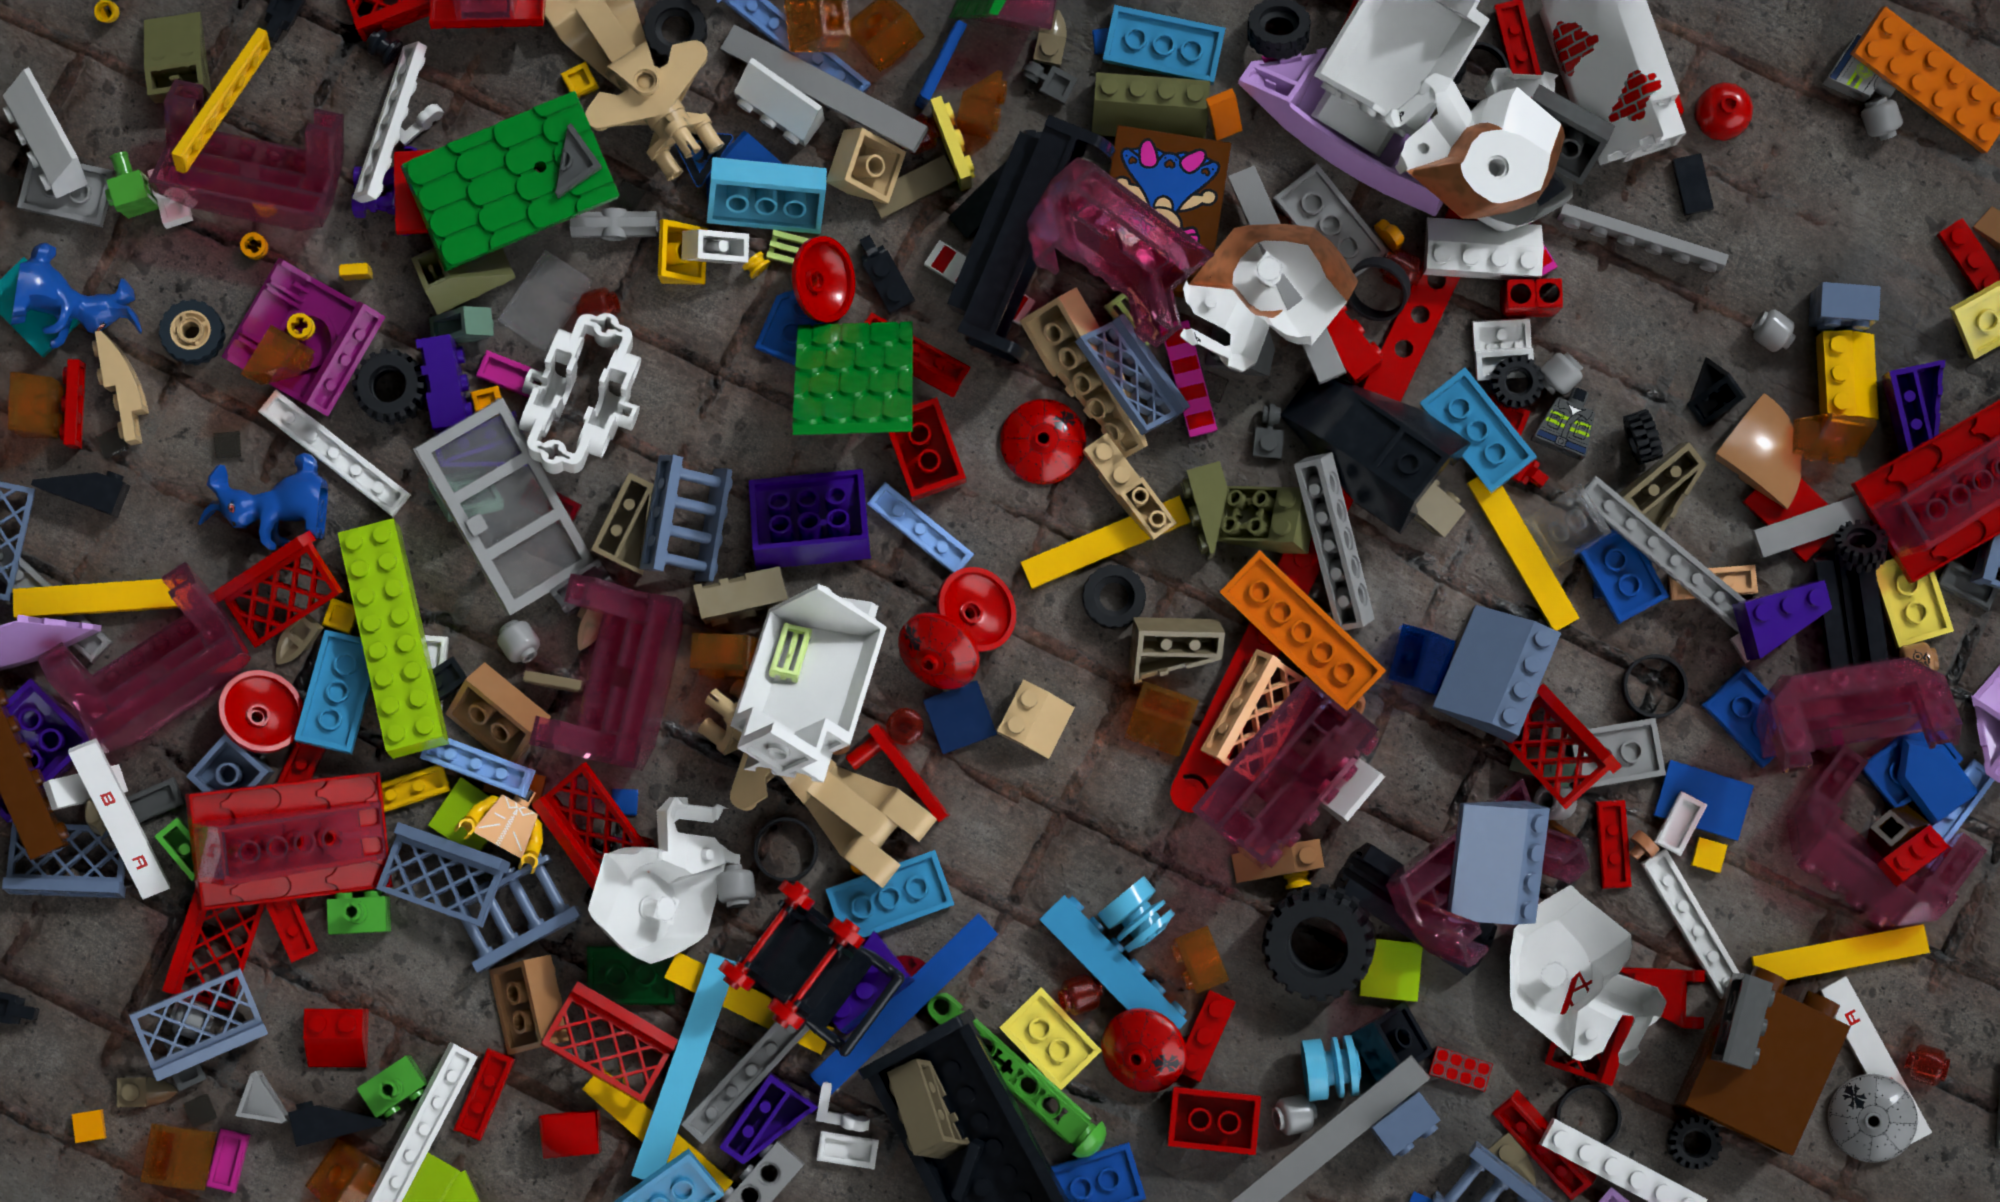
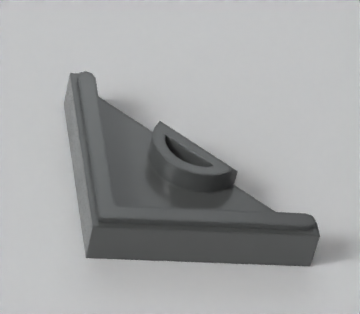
M571 123L567 125L566 139L555 191L558 199L602 169L599 161Z

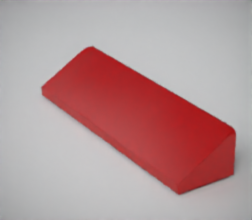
M871 312L864 323L871 324L873 322L888 321ZM913 336V376L950 397H955L971 367Z
M1519 1090L1513 1092L1492 1112L1495 1118L1571 1201L1593 1184L1597 1177L1595 1173L1539 1144L1549 1123Z

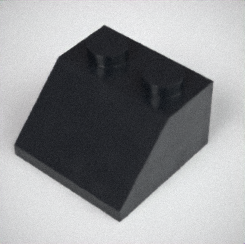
M1405 1001L1350 1033L1355 1046L1377 1082L1410 1055L1419 1063L1434 1053Z

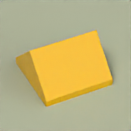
M660 219L658 278L661 284H705L706 262L681 260L682 231L708 230V228Z

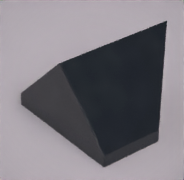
M1705 357L1687 405L1702 427H1704L1740 403L1746 396L1729 372Z

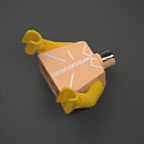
M529 789L526 798L515 794L513 799L504 794H501L500 797L491 795L476 803L464 819L455 826V832L459 827L467 830V835L463 838L465 840L474 832L521 858L518 865L519 870H521L524 863L532 866L530 874H533L536 870L538 856L543 844L542 822L537 818L538 814L528 808L536 792Z

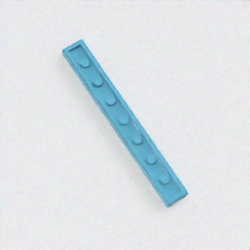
M710 953L636 1159L631 1174L633 1177L644 1180L667 1163L729 985L723 981L726 975L718 968L725 959L733 965H736V961Z

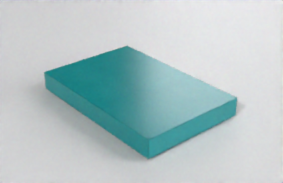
M25 257L0 279V315L10 325L20 263L28 261ZM30 310L27 312L24 323L11 325L43 358L53 350L50 347V340L57 337L58 333L45 334L42 328L54 325L57 322L54 315ZM77 319L72 320L69 333L80 324Z

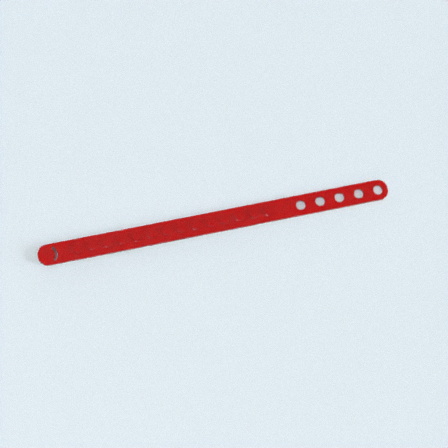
M1450 208L1444 218L1464 220ZM1424 261L1411 286L1410 297L1403 310L1398 314L1381 349L1383 353L1381 356L1383 359L1382 364L1368 376L1363 386L1364 389L1401 402L1460 279V277L1443 276L1445 278V285L1440 289H1433L1428 284L1427 279L1429 275H1423ZM1416 307H1424L1429 313L1428 320L1424 323H1416L1411 317L1412 310ZM1400 341H1407L1412 346V354L1405 358L1398 356L1395 352V345ZM1342 489L1348 512L1353 500ZM1312 536L1308 554L1283 553L1277 565L1306 595L1309 594L1320 571ZM1251 622L1170 789L1171 800L1178 809L1184 812L1196 813L1203 810L1209 803L1226 765L1202 752L1201 748L1256 649L1274 655L1277 658L1281 653V650ZM1236 745L1231 749L1227 757L1228 759H1230ZM1193 774L1201 777L1208 785V789H1205L1199 780L1194 778L1184 779L1183 776Z

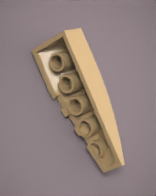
M1077 287L1019 320L1047 370L1053 377L1058 376L1067 386L1065 388L1066 392L1071 397L1075 396L1085 407L1083 411L1090 419L1094 418L1102 426L1101 432L1109 435L1125 458L1148 446L1145 434H1140L1075 342L1079 337L1099 328L1097 321ZM1089 342L1091 347L1098 352V346ZM1106 350V356L1114 359V354ZM1106 366L1108 371L1111 374L1115 375L1114 369L1109 366ZM1123 389L1125 395L1131 398V392Z

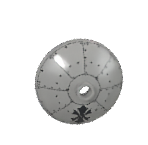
M1864 1074L1849 1079L1834 1093L1828 1108V1125L1834 1141L1846 1154L1861 1161L1875 1163L1893 1159L1907 1149L1916 1134L1918 1114L1911 1095L1900 1083L1884 1075ZM1877 1116L1879 1123L1876 1126L1869 1125V1117Z

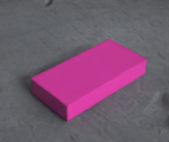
M486 350L476 377L524 397H530V395L522 392V388L531 367Z
M223 1128L220 1129L206 1183L207 1187L236 1193L251 1135Z

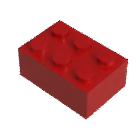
M935 397L913 405V432H888L912 502L967 483L938 398Z
M1172 1086L1166 1145L1256 1155L1261 1096Z

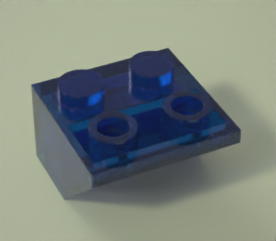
M1402 624L1398 629L1385 682L1437 696L1449 668L1456 641L1429 630Z

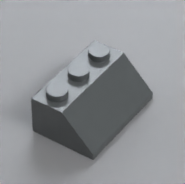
M1539 84L1531 99L1561 123L1565 134L1555 171L1582 185L1608 143L1615 125Z
M1733 973L1711 1060L1751 1070L1752 1065L1757 1064L1760 1056V1048L1757 1047L1759 1037L1764 1036L1768 1025V1020L1764 1019L1767 1007L1771 1008L1775 998V991L1772 990L1773 983L1749 974Z

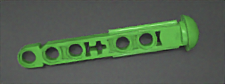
M948 993L935 995L930 999L927 1008L930 1016L940 1025L965 1012L961 1010L963 1006ZM937 999H944L948 1002L949 1011L947 1014L937 1013L934 1007ZM977 1018L973 1020L981 1038H987L992 1042L991 1057L997 1054L1000 1049L1003 1053L998 1057L1003 1061L1010 1059L1013 1062L1010 1066L1013 1072L1011 1070L1004 1072L1001 1069L1004 1064L998 1058L994 1060L1011 1094L1068 1145L1071 1143L1076 1148L1072 1153L1073 1156L1087 1158L1099 1151L1106 1138V1127L1103 1121L1096 1126L1090 1121L1092 1118L1035 1066L1030 1062L1028 1064L1024 1062ZM1029 1077L1036 1082L1035 1092L1027 1093L1022 1089L1021 1081L1023 1078ZM1052 1097L1057 1101L1058 1109L1056 1112L1050 1113L1044 1109L1043 1101L1045 1098ZM1065 1108L1068 1112L1065 1113L1058 1122L1055 1118L1058 1115H1060Z

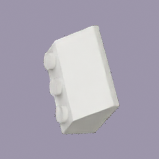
M754 58L750 59L734 91L735 97L738 100L737 105L748 113H751L753 110L761 116L759 120L767 127L774 129L776 126L784 132L782 136L793 145H797L799 142L805 147L825 120L822 106Z

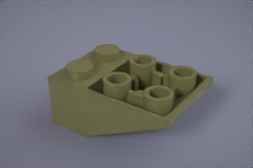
M201 12L144 20L145 80L147 95L155 104L212 95Z
M435 247L411 258L424 291L437 315L452 310L456 306L470 299L477 298L481 294L516 278L503 248L446 272Z
M1220 461L1186 470L1184 479L1180 483L1184 499H1190L1191 502L1188 513L1192 527L1198 526L1200 533L1198 538H1196L1199 552L1201 555L1206 554L1207 560H1211L1215 553L1228 490Z
M1227 486L1228 490L1217 541L1278 553L1308 554L1312 533L1300 487Z

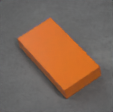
M1232 88L1206 99L1212 132L1217 141L1243 131L1237 98Z

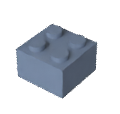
M1822 282L1810 293L1809 326L1817 327L1819 332L1834 331V328L1859 332L1866 331L1879 321L1881 286Z
M225 733L186 777L202 792L264 785L275 771L255 753L235 744Z
M1414 1091L1369 1129L1388 1154L1392 1156L1397 1154L1402 1157L1415 1147L1412 1143L1418 1137L1425 1139L1438 1129L1435 1124L1441 1120L1421 1093Z

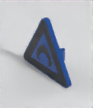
M692 133L701 150L695 154L692 148L687 145L693 155L687 159L677 143L675 144L696 187L703 186L711 174L712 157L721 158L733 141L732 134L717 133L725 145L717 152L709 154L698 135Z

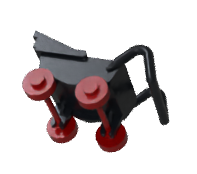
M784 879L778 887L781 892L787 895L784 900L780 899L777 903L781 909L745 957L739 954L736 958L738 960L736 965L725 959L718 969L726 975L723 981L735 990L741 986L749 992L753 985H755L768 995L772 1001L767 1007L775 1013L772 1019L784 1028L791 1025L799 1030L802 1024L805 1023L814 1034L837 1049L841 1056H849L904 982L905 975L875 952L861 946L865 941L858 934L861 928L847 918L842 922L834 916L830 921L812 907L815 901L807 896L810 893L808 888L797 880L794 884H791ZM873 965L892 980L847 1041H844L829 1030L827 1025Z

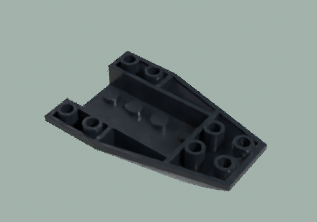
M1314 373L1280 415L1314 456L1332 452L1342 489L1357 505L1399 534L1404 531L1418 513L1416 504L1449 463L1454 466L1471 445L1468 440L1424 410L1337 378L1319 385Z

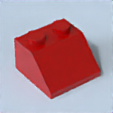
M304 1008L303 1039L308 1067H367L369 1009Z

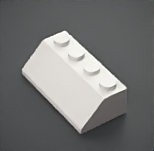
M30 68L24 69L3 94L7 106L2 109L9 123H16L18 129L14 131L22 146L28 145L30 151L26 154L33 168L40 167L43 174L38 176L45 190L51 189L57 199L88 183L74 149Z
M1427 217L1423 275L1495 280L1540 279L1542 277L1544 252L1542 225L1527 224L1509 231L1498 232L1481 221Z

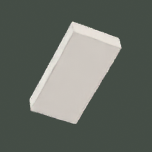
M1680 791L1654 840L1655 844L1681 856L1707 804Z
M821 1131L817 1161L875 1169L879 1140Z

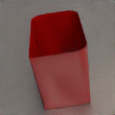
M1562 278L1507 279L1500 290V310L1502 315L1507 318L1553 317L1563 308ZM1544 284H1555L1558 287V299L1555 302L1546 303L1540 298L1539 291ZM1527 285L1531 291L1530 299L1523 304L1514 302L1510 294L1513 286Z
M600 1110L538 1116L544 1159L599 1154L602 1151Z

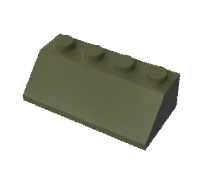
M1096 72L1092 132L1102 137L1116 138L1117 126L1121 125L1205 139L1208 117L1206 99L1209 98L1210 81Z

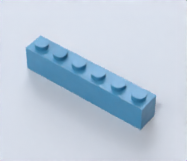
M1064 895L1039 919L1127 1010L1146 1008L1157 1011L1170 1019L1178 1029L1187 1022L1183 1017L1187 1012L1175 1000L1170 1003L1163 996L1166 990L1155 979L1150 983L1142 975L1146 970L1134 958L1129 961L1122 954L1125 949L1114 937L1109 941L1101 933L1105 928L1093 916L1088 920L1081 912L1084 906L1073 895L1069 899Z

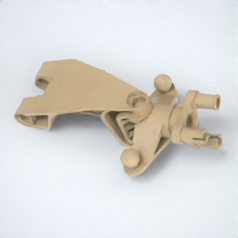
M546 0L545 18L560 41L623 91L619 95L604 92L597 94L585 112L592 129L603 131L613 126L648 125L654 133L646 153L651 161L657 163L667 181L677 178L683 172L669 152L671 150L670 147L677 143L686 159L693 156L692 151L687 145L692 148L695 154L701 150L692 133L698 135L709 154L717 152L725 145L711 126L712 121L707 113L686 112L685 107L681 103L698 71L706 64L708 50L702 42L692 40L673 44L668 63L658 68L654 66L634 0Z
M739 678L730 688L729 693L738 699L745 683L744 680ZM715 688L710 693L719 702H716L708 695L705 704L724 717L723 720L727 724L726 731L709 717L702 722L698 732L716 745V749L725 756L738 750L737 746L742 732L730 726L738 702H732ZM745 752L743 753L730 792V800L736 808L749 811L755 808L757 803L768 797L767 782L776 775L772 774V769L756 767V771L744 770L748 754ZM832 759L824 783L812 781L811 777L797 773L795 778L780 776L808 808L840 856L881 888H884L901 866L880 849L896 827L905 830L920 842L937 820L930 812L900 789L836 766L837 763Z

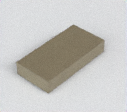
M525 670L523 677L524 682L527 684L580 694L583 693L585 682L582 680Z

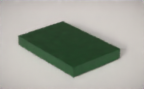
M618 946L587 947V987L618 1005L675 1004V983L664 978L674 956L650 964L637 959Z

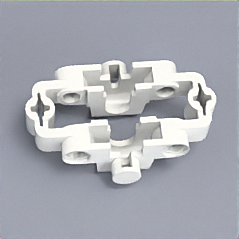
M602 313L598 316L591 314L581 315L572 333L559 329L544 361V372L531 368L526 375L522 392L530 395L523 411L519 429L530 433L527 440L529 456L541 462L545 471L551 474H558L562 471L578 473L583 469L589 454L600 458L603 457L610 440H613L618 426L631 431L636 423L640 406L629 403V399L631 397L632 385L641 364V357L630 354L633 347L631 330L626 326L620 325L618 319L610 313ZM586 334L594 336L596 343L601 347L608 348L615 344L620 346L614 351L607 369H603L599 379V397L596 407L594 409L588 406L583 418L584 425L577 441V450L575 453H571L566 450L565 445L559 440H548L545 443L541 442V440L546 437L552 421H559L577 378V361L584 345V337ZM555 362L567 365L566 378L556 373ZM609 381L622 385L620 397L609 391ZM533 382L541 383V386L533 384ZM555 454L559 455L555 456L553 460L549 459V457H553Z

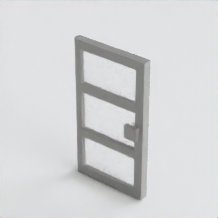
M503 397L496 399L486 407L413 448L507 616L514 614L549 593V590L594 561L539 461L529 456L527 440L519 429V425Z

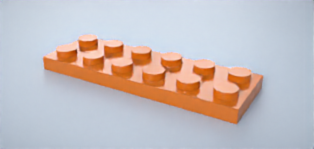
M1886 6L1881 7L1850 55L1982 154L1988 153L2000 134V92Z
M1260 550L1220 591L1233 606L1346 713L1387 671Z

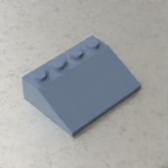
M1475 605L1432 708L1512 744L1520 734L1561 632L1533 620Z
M1529 801L1460 803L1446 919L1510 925L1536 923L1550 808Z

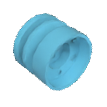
M1145 876L1140 878L1097 914L1108 929L1120 923L1123 925L1124 929L1116 938L1118 941H1121L1128 934L1132 936L1133 940L1124 947L1128 953L1136 948L1145 946L1166 928L1171 918L1175 915L1172 909L1168 910L1161 917L1156 912L1166 904L1164 900L1151 906L1148 900L1156 890Z
M1351 1035L1343 1036V1049L1339 1048L1337 1037H1331L1329 1051H1325L1320 1038L1301 1041L1302 1069L1308 1101L1328 1099L1329 1086L1335 1085L1339 1098H1343L1345 1095L1344 1084H1348L1350 1096H1359L1361 1067L1359 1054L1354 1046Z

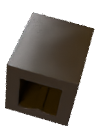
M1909 805L1893 808L1870 826L1867 843L1885 858L1929 826L1930 823Z

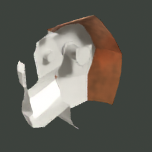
M1437 73L1421 81V87L1417 94L1398 109L1392 108L1384 119L1392 128L1395 126L1400 127L1426 105L1436 103L1438 114L1405 141L1404 149L1395 168L1399 174L1405 171L1411 174L1462 219H1477L1508 213L1536 203L1554 174L1565 138L1561 123L1518 87L1497 92L1481 100L1470 111L1453 79Z
M1291 224L1237 227L1230 232L1192 281L1188 284L1186 280L1183 287L1186 302L1191 307L1193 313L1230 333V345L1224 346L1192 328L1183 329L1180 336L1192 346L1199 344L1218 355L1228 368L1244 372L1256 364L1269 327L1286 341L1312 346L1347 303L1358 280L1339 250L1314 227ZM1258 242L1262 245V247H1263V248L1265 249V251H1266V253H1265L1264 255H1263L1262 252H1261V249H1260V247H1259V245H1258ZM1282 273L1303 298L1289 310H1287L1276 286L1281 279Z

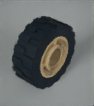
M190 299V301L182 300L180 303L170 306V309L163 314L164 317L160 320L159 337L162 340L163 347L176 361H181L185 365L193 364L196 366L200 365V363L210 362V359L215 358L219 350H222L224 346L223 341L226 339L225 326L221 317L212 306H208L203 301L198 302L196 299ZM190 327L199 328V333L194 338H186V331Z

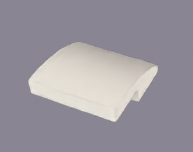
M1529 317L1471 321L1477 381L1491 380L1492 371L1496 366L1511 356H1526L1527 359L1534 360ZM1514 371L1506 379L1524 378L1526 376L1522 372Z

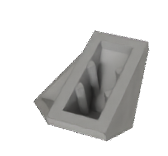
M259 1070L251 1073L235 1116L275 1123L289 1122L290 1118L287 1110L263 1072Z

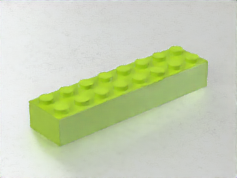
M392 518L338 532L386 752L395 759L448 745V735L400 526Z

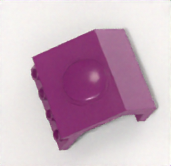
M278 258L221 357L301 403L329 416L384 321L385 316L360 301H354L285 260ZM304 313L314 321L315 333L308 340H297L289 334L287 321L293 314ZM300 320V324L295 326L294 329L298 330L299 334H301L302 330L308 327V324Z

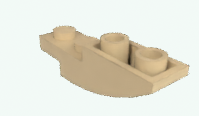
M95 331L96 340L92 341V347L95 357H99L101 367L97 368V377L100 385H103L110 392L116 391L117 393L113 394V403L116 411L120 412L121 422L117 423L119 436L130 445L142 444L138 415L149 414L141 383L134 368L121 349L102 331Z
M1107 433L1082 451L1099 473L1098 477L1106 488L1153 541L1177 524L1145 479L1138 476Z

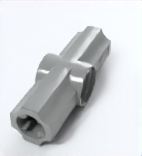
M605 208L601 212H585L570 219L571 237H601V239L607 241L626 240L627 237H657V211H627L623 208Z

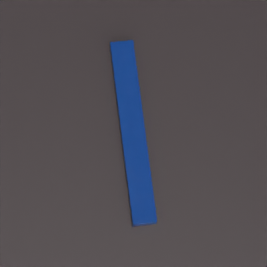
M978 913L912 976L915 980L887 1003L851 1054L843 1057L836 1049L810 1074L813 1080L820 1087H822L824 1082L831 1083L832 1095L926 1005L931 998L976 957L998 933Z

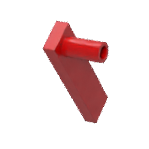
M877 723L868 730L871 737L846 756L850 765L857 770L883 750L938 822H942L950 816L880 724Z

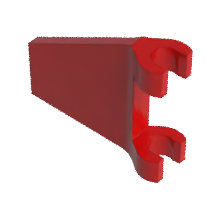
M1626 967L1648 974L1645 983L1658 987L1667 1001L1661 1017L1681 1028L1704 1029V1017L1686 1016L1687 981L1705 982V970Z

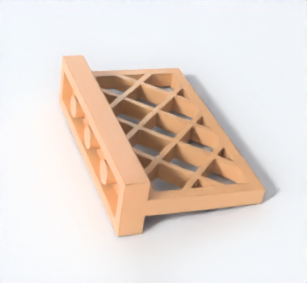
M1258 649L1253 654L1201 748V751L1217 759L1257 785L1313 686L1312 682L1280 662V659ZM1276 668H1278L1281 681L1271 684V677ZM1301 683L1302 686L1297 695L1291 697L1289 684ZM1282 687L1284 700L1274 703L1272 691ZM1265 694L1267 706L1257 710V703L1261 695ZM1285 706L1286 714L1282 721L1277 722L1275 710ZM1268 713L1270 725L1260 728L1258 716ZM1251 719L1253 731L1243 735V728L1246 722ZM1271 732L1272 740L1268 746L1263 747L1261 735ZM1254 738L1256 750L1246 754L1244 741ZM1237 744L1239 757L1229 760L1227 757L1233 746ZM1257 757L1258 765L1253 774L1248 772L1247 760Z

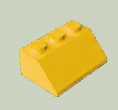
M1854 330L1821 332L1816 336L1820 422L1878 420L1874 334Z

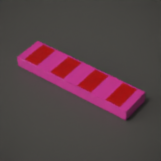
M1187 320L1161 327L1160 330L1175 386L1190 405L1183 412L1190 439L1217 432L1218 429L1196 347L1183 340L1180 336L1183 329H1191Z

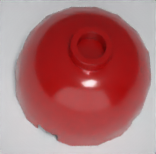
M1722 82L1710 86L1700 95L1695 104L1694 116L1703 134L1713 140L1727 141L1739 136L1747 129L1752 120L1753 104L1751 97L1744 88L1735 83Z

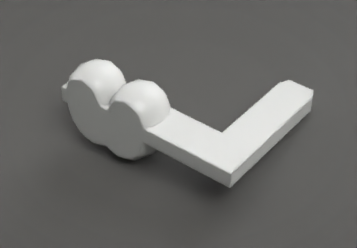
M438 104L428 105L418 114L416 122L406 131L400 127L399 140L406 146L423 130H428L434 121L440 120L444 111Z
M824 1082L821 1087L816 1121L841 1125L844 1129L858 1132L869 1130L870 1119L866 1116H854L851 1113L842 1114L828 1111L832 1084Z

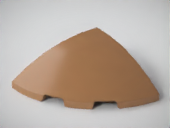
M1764 393L1716 453L1715 460L1738 474L1740 480L1786 510L1797 493L1801 480V459L1803 458L1800 440L1785 411Z

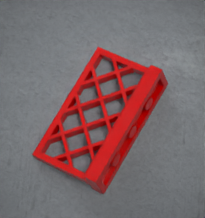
M347 0L354 24L363 42L368 39L373 31L378 32L384 29L389 32L428 17L430 12V0H398L397 3L392 5L383 3L384 0H363L373 4L374 7L371 13L359 17L357 10L362 0H355V2Z
M310 530L294 538L212 592L218 602L225 601L254 648L268 641L343 592L312 544L316 539ZM305 553L313 561L312 571L300 568L301 557ZM281 569L293 572L291 585L279 581ZM299 574L311 577L310 590L297 587ZM317 580L325 581L332 592L328 595L317 593ZM259 583L272 585L270 598L258 595ZM278 588L290 591L288 604L276 600ZM296 593L309 596L306 609L295 606ZM240 596L251 599L249 612L241 610L235 599ZM257 601L269 604L267 617L255 614ZM275 607L287 610L286 622L274 620ZM254 620L266 623L265 635L261 638L253 629Z
M1543 683L1537 690L1539 696L1533 700L1522 726V741H1513L1512 744L1505 740L1502 741L1554 798L1567 809L1609 770L1614 774L1622 765ZM1542 707L1545 710L1544 721L1531 722L1532 714ZM1561 727L1560 739L1548 740L1549 728ZM1543 728L1541 740L1529 741L1530 729ZM1566 745H1578L1577 757H1565ZM1547 746H1559L1558 758H1545ZM1528 747H1540L1538 759H1526ZM1583 763H1595L1598 766L1590 775H1581ZM1557 764L1555 777H1543L1544 765ZM1563 764H1576L1575 776H1562ZM1574 782L1573 790L1563 798L1560 795L1561 783Z
M587 762L582 763L546 795L531 804L593 891L604 853H610L611 841L621 843L622 848L629 847V845L648 847ZM581 773L589 782L588 791L577 789V779ZM560 791L570 793L569 807L564 806L556 796ZM577 794L588 797L587 810L576 808ZM595 798L601 799L606 805L605 814L594 812ZM576 814L587 816L586 830L580 829L575 822ZM594 818L605 820L604 834L593 832ZM612 822L619 823L623 828L622 837L611 835ZM593 838L604 840L603 853L595 850L592 845Z
M195 888L162 991L170 994H178L185 991L182 990L185 978L196 972L201 982H206L200 970L213 963H216L222 975L225 974L219 960L232 953L235 954L239 961V967L243 973L265 904L260 903L256 914L244 920L238 906H235L234 909L241 922L226 930L218 914L231 907L222 908L217 912L215 909H211L213 914L206 917L208 910H198ZM215 916L223 932L207 939L202 930L203 923ZM254 919L250 930L246 923ZM243 925L249 935L247 942L235 948L228 932ZM201 934L204 941L196 945L199 935ZM225 935L232 950L216 957L209 942ZM206 944L213 960L198 967L192 957L194 950ZM244 948L241 958L237 951ZM190 963H192L195 969L188 972ZM237 976L234 979L233 985L230 984L229 980L225 981L230 990L229 995L233 997L236 996L240 983ZM206 990L197 994L196 1001L211 1005L214 998L211 992L207 991L209 997L199 995ZM228 999L226 1003L217 1000L215 1006L231 1011L234 1001Z
M1623 967L1620 971L1629 975V978L1643 983L1646 982L1648 976L1646 973ZM1580 971L1571 979L1560 1013L1562 1015L1567 1012L1569 1005L1571 1007L1574 1006L1571 1000L1573 993L1584 987L1588 993V985L1592 984V980L1585 982ZM1578 977H1580L1583 985L1575 988ZM1622 1015L1605 1046L1603 1058H1601L1600 1054H1596L1601 1063L1597 1075L1586 1072L1581 1062L1576 1059L1565 1064L1553 1061L1555 1050L1559 1047L1553 1041L1551 1042L1545 1064L1612 1087L1620 1064L1618 1062V1053L1631 1030L1634 1017ZM1577 1062L1580 1069L1571 1067L1569 1065Z
M577 981L540 1045L642 1104L679 1040ZM571 1003L582 1009L585 1020L569 1023L566 1011ZM588 1013L592 1014L595 1017L589 1018ZM563 1018L565 1025L558 1026ZM604 1021L608 1025L610 1034L595 1038L591 1022ZM586 1024L590 1040L575 1043L571 1027ZM614 1028H616L617 1030H619V1031H621V1032L615 1033V1032H614ZM566 1029L570 1045L559 1047L550 1042L554 1032ZM622 1035L630 1036L633 1039L635 1049L620 1053L616 1037ZM612 1039L615 1055L600 1058L596 1042ZM639 1042L645 1045V1047L640 1048ZM592 1044L596 1060L584 1062L579 1059L576 1047ZM572 1049L573 1055L565 1050ZM652 1049L662 1055L657 1065L645 1067L642 1056L643 1051ZM637 1053L641 1069L626 1073L622 1057ZM617 1058L621 1074L610 1077L604 1073L602 1062ZM597 1064L598 1069H596L595 1067H593V1066H591V1065ZM654 1070L650 1078H648L647 1072ZM642 1073L645 1087L641 1094L630 1088L627 1077ZM622 1078L624 1084L617 1080Z

